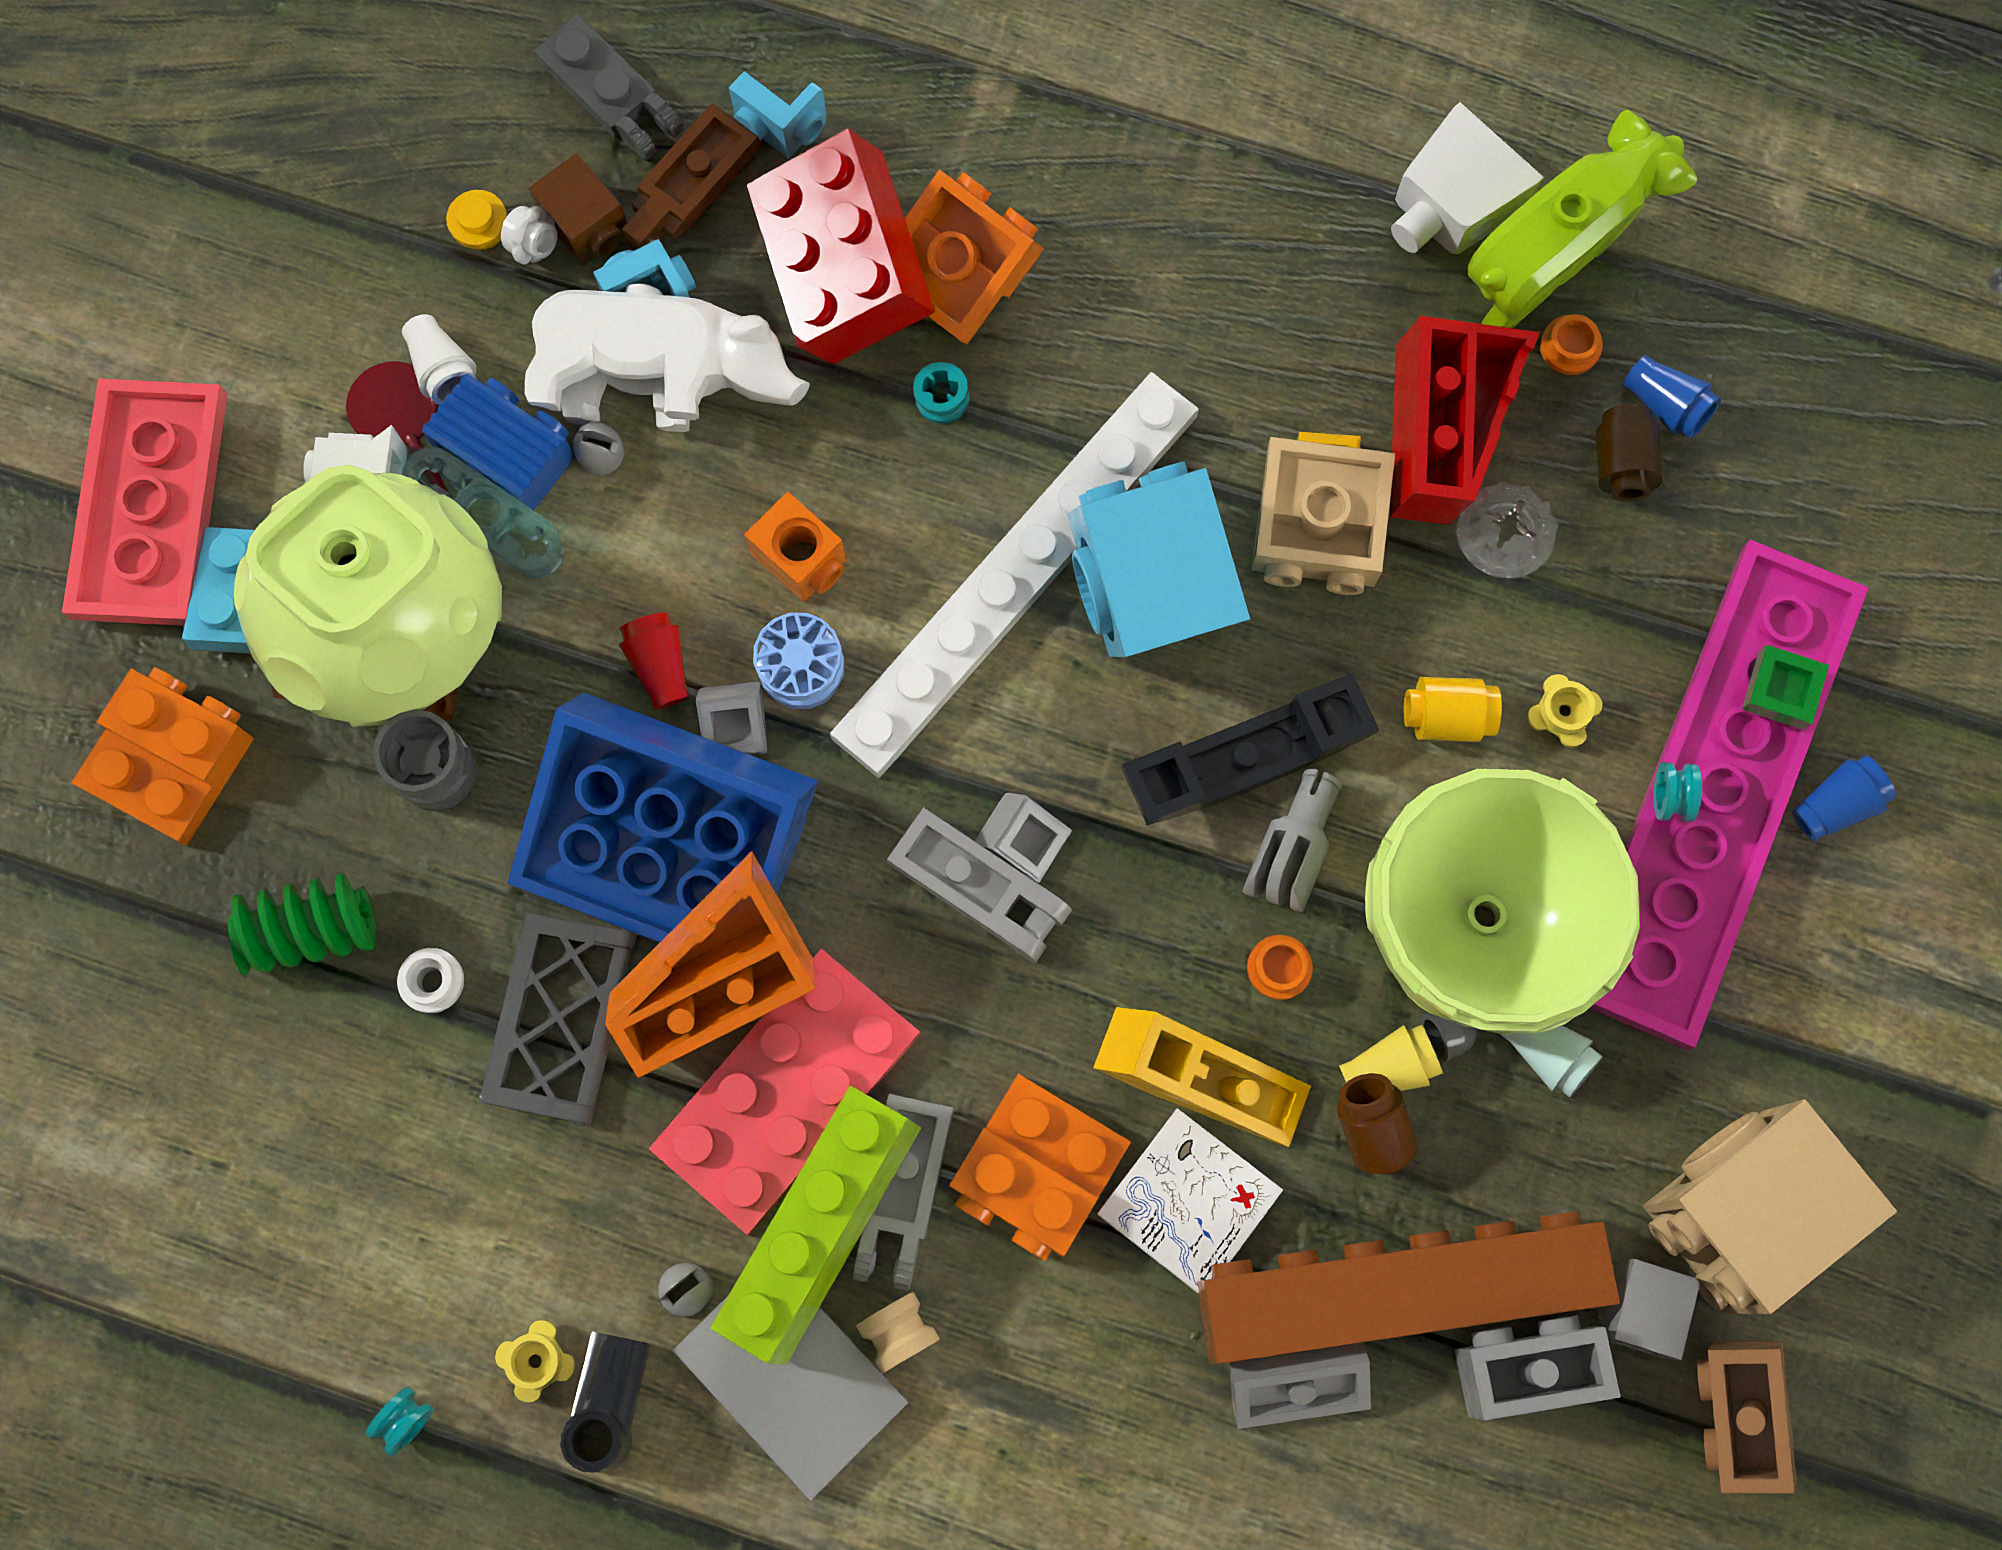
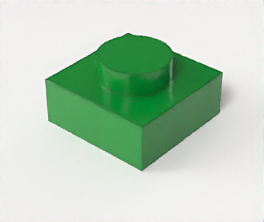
M1766 644L1758 652L1742 710L1805 730L1813 724L1829 665Z

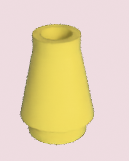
M1403 1025L1353 1060L1339 1065L1346 1083L1362 1074L1377 1073L1386 1076L1400 1091L1430 1086L1428 1079L1443 1074L1435 1051L1422 1025L1407 1030Z

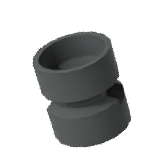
M412 710L400 713L384 724L375 739L373 757L376 770L387 784L398 791L406 800L421 809L439 811L454 807L468 796L475 785L478 767L474 752L467 742L444 719L432 712Z

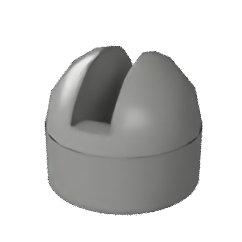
M589 422L581 426L573 440L575 458L581 468L590 474H609L616 470L623 461L625 453L623 442L618 432L604 422ZM593 438L612 443L610 450L587 441Z
M683 1262L669 1267L663 1273L658 1283V1298L661 1305L667 1312L678 1317H691L701 1313L709 1305L713 1296V1282L710 1275L704 1268L693 1263ZM693 1274L699 1281V1284L686 1292L673 1304L668 1294Z

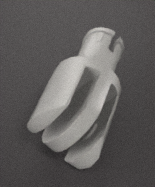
M1307 769L1304 771L1302 782L1288 815L1272 820L1244 884L1242 891L1244 894L1257 899L1261 897L1266 886V900L1269 903L1282 906L1290 897V908L1293 911L1303 913L1330 847V842L1326 838L1327 836L1323 829L1336 797L1340 794L1343 786L1336 777L1324 772L1319 783L1316 781L1319 775L1318 770Z

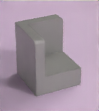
M1637 1259L1619 1260L1616 1264L1614 1275L1620 1304L1606 1306L1601 1327H1606L1608 1341L1661 1359L1682 1360L1700 1286L1699 1281L1694 1277Z

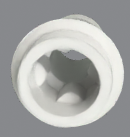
M422 314L411 318L405 323L402 328V335L409 348L420 392L425 397L432 399L435 404L440 405L445 402L446 396L453 392L454 385L460 383L463 375L469 374L477 380L475 376V362L439 327L433 316Z

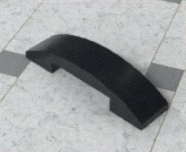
M1353 673L1298 694L1287 705L1186 745H1182L1181 741L1124 763L1121 769L1146 825H1150L1209 807L1285 777L1376 734L1379 728Z

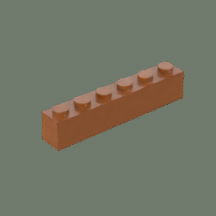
M1579 1211L1541 1216L1539 1217L1540 1231L1520 1234L1516 1233L1514 1221L1474 1226L1476 1240L1452 1244L1449 1230L1409 1236L1411 1250L1385 1253L1383 1240L1344 1245L1345 1259L1319 1263L1318 1251L1316 1249L1277 1255L1279 1269L1253 1273L1251 1259L1211 1265L1213 1279L1197 1281L1209 1363L1234 1362L1620 1304L1604 1221L1582 1224Z

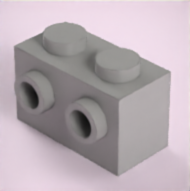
M1578 1315L1537 1321L1540 1333L1537 1335L1514 1338L1511 1326L1471 1332L1472 1346L1454 1348L1468 1417L1485 1421L1620 1398L1606 1327H1580Z

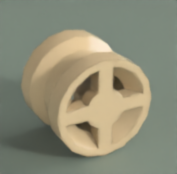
M914 1292L898 1299L856 1325L862 1338L872 1340L877 1349L876 1364L882 1374L940 1340L935 1329L924 1325L918 1314L920 1302Z

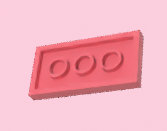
M98 378L62 613L71 620L185 626L205 528L209 527L227 403L228 394L219 384Z
M822 949L813 957L815 989L764 1014L649 1147L653 1154L748 1236L752 1235L790 1190L849 1086L851 1085L869 1096L921 1035L919 1030Z

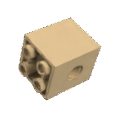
M1806 1099L1763 1110L1760 1113L1751 1112L1735 1120L1689 1155L1681 1165L1684 1173L1643 1205V1208L1653 1219L1648 1226L1655 1239L1671 1255L1677 1256L1679 1253L1697 1274L1694 1278L1700 1284L1699 1294L1715 1310L1721 1311L1725 1309L1728 1314H1772L1897 1212Z

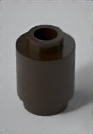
M1626 404L1605 411L1602 414V424L1596 429L1598 486L1603 492L1612 494V498L1617 501L1634 502L1645 499L1650 495V491L1662 484L1659 424L1653 419L1652 411L1642 405Z

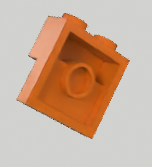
M939 169L905 217V221L935 309V313L928 317L959 341L968 344L1003 295L1008 298L1011 296L1045 248L1032 239L1038 231L1035 225L1011 207L1008 208L1002 217L985 204L992 193L965 172H962L957 181H955Z
M153 667L147 677L130 668L96 723L106 729L71 783L187 846L254 738L236 725L241 714L224 703L207 695L200 706L183 696L188 686L170 674Z
M1018 1073L986 1128H983L949 1185L952 1190L960 1194L954 1206L986 1226H989L994 1216L1017 1229L1011 1241L1043 1261L1047 1260L1051 1251L1064 1257L1131 1141Z

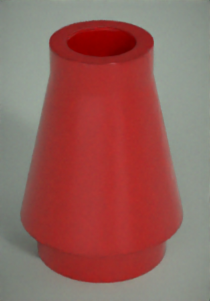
M668 613L650 614L622 625L619 629L624 641L619 644V647L650 697L654 710L668 708L688 700L690 696L685 683L679 626L671 625Z

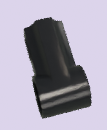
M591 1333L572 1415L561 1433L560 1447L564 1459L573 1468L582 1472L607 1473L618 1468L627 1459L632 1446L630 1430L651 1344L608 1334ZM602 1421L611 1430L613 1436L612 1447L603 1459L594 1462L583 1453L581 1437L584 1430L590 1424Z

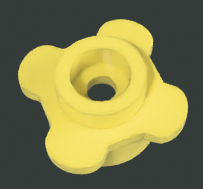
M1552 675L1543 684L1545 693L1540 703L1532 706L1528 711V722L1534 730H1547L1557 735L1564 746L1569 748L1578 747L1587 738L1586 726L1593 717L1601 712L1602 700L1597 693L1589 691L1584 685L1575 681H1569L1564 675ZM1567 706L1570 709V715H1561L1559 708Z
M540 1320L532 1323L526 1335L518 1337L513 1342H503L496 1351L495 1360L497 1365L505 1370L508 1379L515 1385V1396L523 1402L537 1401L541 1397L544 1388L555 1381L569 1380L575 1372L576 1363L574 1357L562 1351L555 1339L557 1329L549 1321ZM535 1354L539 1355L542 1360L538 1368H533L530 1365V1358Z

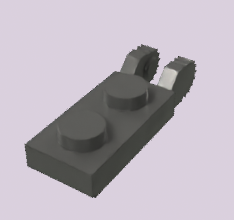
M578 14L533 50L537 62L614 139L617 137L621 138L642 160L648 161L657 153L650 136L635 123L644 114H647L662 131L672 138H675L684 130L683 122L679 119V116L656 94L655 89Z

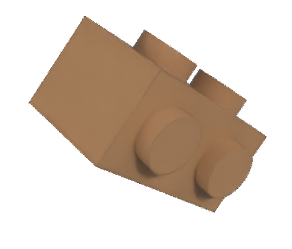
M1783 1340L1713 1341L1708 1349L1709 1359H1698L1697 1361L1701 1401H1713L1715 1429H1704L1707 1470L1719 1471L1721 1493L1795 1494L1797 1478Z

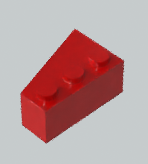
M1420 315L1396 344L1392 436V453H1395L1389 517L1449 525L1475 501L1501 434L1499 429L1510 402L1515 398L1520 385L1518 380L1528 354L1534 349L1540 332Z

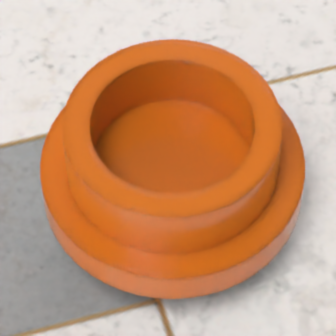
M1570 314L1554 319L1545 328L1540 340V351L1544 361L1553 370L1566 375H1578L1590 370L1598 361L1603 349L1602 336L1596 324L1588 317L1579 314Z
M1273 935L1261 940L1253 948L1248 958L1247 972L1251 984L1260 994L1273 1000H1287L1297 996L1307 987L1312 977L1313 963L1310 953L1300 941L1287 935Z

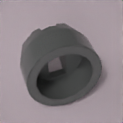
M1429 1012L1421 1016L1420 1025L1424 1027L1439 1062L1444 1063L1462 1056L1473 1046L1477 1036L1476 1028L1464 1027Z

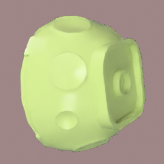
M344 465L323 470L313 476L303 486L272 505L270 514L250 536L247 551L237 567L234 583V604L252 657L279 694L283 695L291 703L307 709L320 717L349 722L352 727L384 725L393 717L403 712L412 710L423 711L461 686L491 643L497 621H501L502 585L484 534L472 517L458 503L409 477L394 473H371L368 470L352 465ZM356 555V558L345 565H338L344 556Z
M1475 769L1428 787L1404 807L1389 827L1375 857L1369 863L1366 879L1365 912L1367 928L1374 935L1388 968L1410 999L1430 1014L1464 1027L1503 1035L1517 1033L1533 1034L1546 1032L1566 1024L1571 1019L1587 1011L1613 989L1634 957L1632 952L1640 929L1638 875L1616 827L1595 805L1597 803L1596 799L1564 778L1557 780L1531 770ZM1485 906L1493 912L1495 916L1493 926L1485 927L1477 922L1474 915L1476 907Z

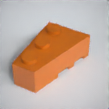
M752 851L609 993L605 1025L638 1078L815 989L813 957Z

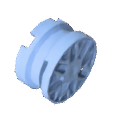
M787 613L774 618L760 631L754 644L753 663L765 692L776 703L790 709H812L826 703L838 691L844 678V656L835 631L822 618L809 613ZM762 643L763 645H762V647H761V649H760V652L758 653V648H759L760 644Z

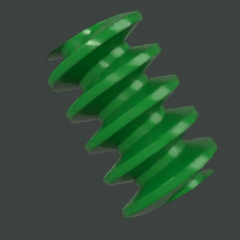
M344 872L338 873L335 876V888L332 894H327L321 880L314 878L309 882L308 899L302 900L293 883L284 886L283 904L276 905L271 892L267 888L258 891L257 909L254 910L250 909L245 897L241 893L235 894L232 897L231 915L228 919L229 942L233 960L243 977L250 972L251 967L258 972H270L275 968L277 960L282 966L289 968L298 965L303 955L309 961L319 962L326 957L328 950L336 956L343 957L352 952L354 943L360 950L365 952L372 951L376 946V919L371 898L364 886L353 889Z

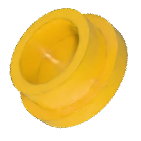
M471 190L459 195L451 203L447 211L446 221L451 235L459 244L475 250H486L494 247L501 241L502 226L508 214L502 201L493 193L484 190Z

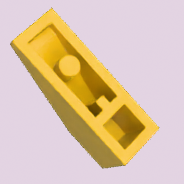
M1120 1007L1115 1009L1093 1067L1146 1093L1285 1147H1289L1311 1088L1310 1085L1157 1012Z

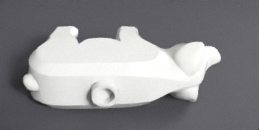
M631 284L626 287L625 293L593 290L558 292L543 301L536 310L532 320L536 354L526 371L525 396L530 405L544 407L552 411H561L562 408L564 418L573 425L601 422L599 405L607 384L622 392L635 395L653 394L656 426L658 429L672 432L689 431L690 420L699 419L698 405L701 399L720 389L729 387L750 400L792 406L802 400L810 386L809 382L797 378L788 369L779 340L770 330L768 322L757 315L740 316L700 299L662 295L659 289L649 285Z

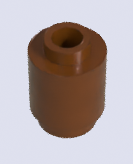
M1377 1073L1362 1074L1345 1083L1340 1090L1337 1113L1355 1165L1360 1170L1372 1174L1386 1175L1399 1171L1414 1158L1418 1148L1401 1091L1386 1076Z

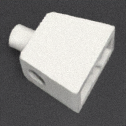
M1459 102L1404 173L1395 200L1398 206L1406 213L1391 226L1392 235L1403 249L1411 253H1416L1433 237L1450 253L1459 254L1492 233L1518 208L1537 193L1544 177Z

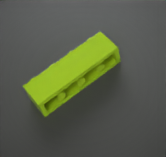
M850 1085L710 1329L767 1364L787 1365L916 1139L921 1127Z

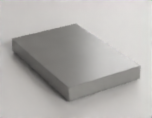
M726 1297L672 1351L811 1501L910 1401L884 1373H881L880 1369L821 1306L788 1364L773 1365L763 1362L710 1329L725 1303Z

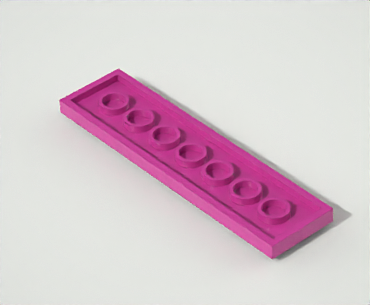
M1751 539L1742 547L1625 846L1638 875L1640 929L1632 952L1634 957L1613 989L1592 1005L1590 1009L1687 1051L1696 1047L1869 589L1868 587ZM1766 644L1829 665L1813 724L1805 730L1742 710L1758 652ZM1662 762L1673 763L1676 770H1682L1687 763L1699 766L1702 778V796L1699 813L1693 822L1682 821L1679 814H1673L1668 821L1656 818L1653 805V789L1656 771Z

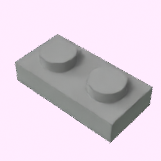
M1364 1342L1229 1362L1232 1404L1238 1429L1371 1409L1370 1361Z

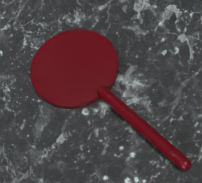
M390 361L374 365L365 370L352 384L346 400L347 417L354 431L357 434L376 437L392 425L404 444L410 447L434 491L454 500L419 440L424 436L422 432L424 424L430 421L433 413L437 412L438 405L420 392L413 365L405 362Z

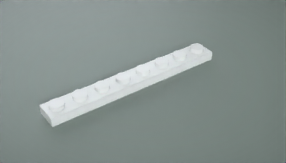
M1150 372L830 732L831 739L877 778H880L1072 560L1073 550L1077 549L1067 513L1081 505L1078 496L1085 494L1087 490L1119 480L1124 481L1126 491L1135 489L1140 483L1138 478L1148 474L1197 418L1199 408L1154 373Z

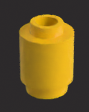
M1420 677L1416 689H1407L1404 698V723L1406 727H1414L1418 740L1480 742L1483 736H1496L1498 734L1502 714V700L1498 686L1485 685L1483 679Z

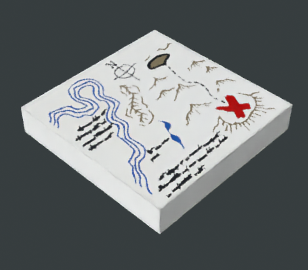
M1177 1108L1097 1215L1198 1294L1197 1281L1213 1279L1211 1265L1227 1263L1233 1259L1283 1189Z

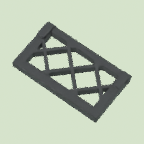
M526 912L479 1098L480 1103L571 1121L577 1126L592 1125L595 1105L612 1035L605 1025L609 993L627 976L637 934L627 929L618 930ZM542 937L560 939L569 954L537 974L534 969ZM572 942L581 943L582 945L575 949ZM596 947L614 950L606 982L601 986H598L581 958ZM575 962L592 991L560 1012L542 982ZM536 987L553 1017L521 1037L519 1029L528 993ZM598 999L600 1008L591 1045L583 1049L566 1019ZM559 1025L577 1055L544 1075L527 1045ZM519 1050L537 1078V1081L522 1091L505 1088L513 1054ZM582 1063L585 1070L577 1102L559 1099L550 1083ZM543 1088L547 1096L535 1093Z

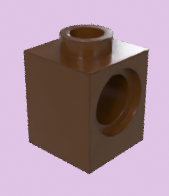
M577 153L528 188L535 205L540 206L544 212H547V215L554 219L557 237L582 266H585L596 257L601 258L609 255L621 244L625 236L622 228L627 224L621 204Z

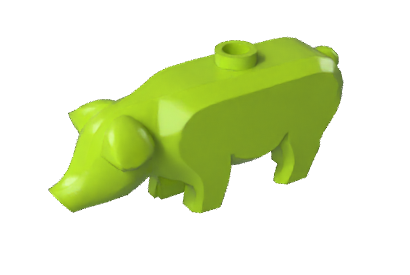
M1629 110L1622 111L1608 134L1607 141L1608 145L1612 148L1611 152L1591 153L1575 162L1501 223L1472 256L1468 265V276L1479 287L1483 296L1494 302L1493 307L1484 317L1481 324L1514 328L1559 285L1572 278L1595 257H1599L1639 215L1644 207L1645 199L1658 195H1676L1694 186L1697 182V176L1683 158V140L1675 135L1664 137L1662 134L1652 131L1646 121Z

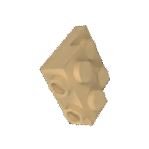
M1270 437L1261 505L1257 517L1251 571L1265 572V582L1281 587L1298 586L1301 584L1302 577L1327 581L1326 589L1328 591L1341 595H1358L1364 592V586L1375 587L1383 569L1395 453Z

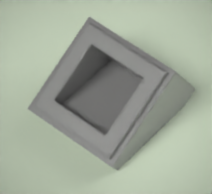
M761 682L704 687L698 690L696 706L701 737L749 755L768 753Z
M1008 792L999 801L975 839V842L1036 883H1040L1072 830L1028 796Z

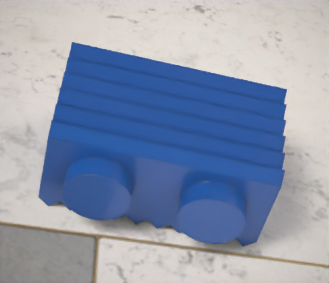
M465 374L461 377L460 383L454 385L453 392L446 396L445 402L439 405L437 412L431 415L430 421L424 424L422 432L434 450L440 455L445 456L449 461L454 462L458 467L464 469L488 487L493 488L498 494L503 495L507 500L512 501L527 513L532 514L575 458L565 439L569 433L561 423L549 414L539 410L532 417L517 407V404L520 402L519 398L499 381L489 378L484 385L469 374Z

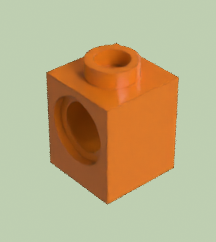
M788 491L744 534L750 554L803 603L815 591L819 594L828 591L844 572L845 566L843 563L846 561V555L842 539ZM798 542H808L816 547L813 555L803 561H792L785 557L788 548Z

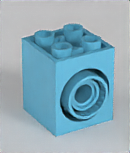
M1185 461L1148 472V475L1139 477L1141 487L1126 491L1123 480L1105 484L1079 495L1081 505L1067 513L1077 549L1073 550L1072 561L1078 589L1094 632L1099 636L1103 635L1109 657L1131 656L1250 619L1206 468L1188 473Z

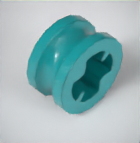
M947 362L931 363L922 368L915 377L913 390L916 406L921 415L926 419L939 424L951 423L965 413L970 401L967 379L962 370L957 366ZM936 382H948L950 392L956 395L953 397L947 394L948 402L938 404L934 403L932 393L926 391L928 388L936 391Z
M1662 762L1656 771L1653 789V805L1656 818L1668 821L1673 814H1679L1682 821L1693 822L1699 813L1702 796V778L1699 766L1687 763L1682 770H1676L1673 763Z
M410 1386L399 1391L380 1410L369 1424L365 1433L371 1440L376 1438L383 1439L386 1443L384 1452L390 1457L395 1456L412 1441L434 1412V1408L428 1403L422 1406L416 1404L414 1401L416 1392Z

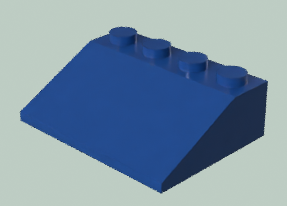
M582 693L556 708L507 884L661 942L751 851L775 893L778 894L800 840L818 780L592 695Z

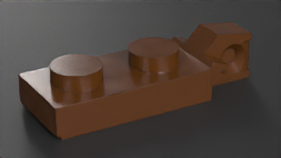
M711 104L637 186L639 195L632 203L633 211L636 214L622 228L627 242L626 245L635 251L657 239L662 244L667 235L676 240L683 234L684 230L687 232L761 148L759 137L721 108Z

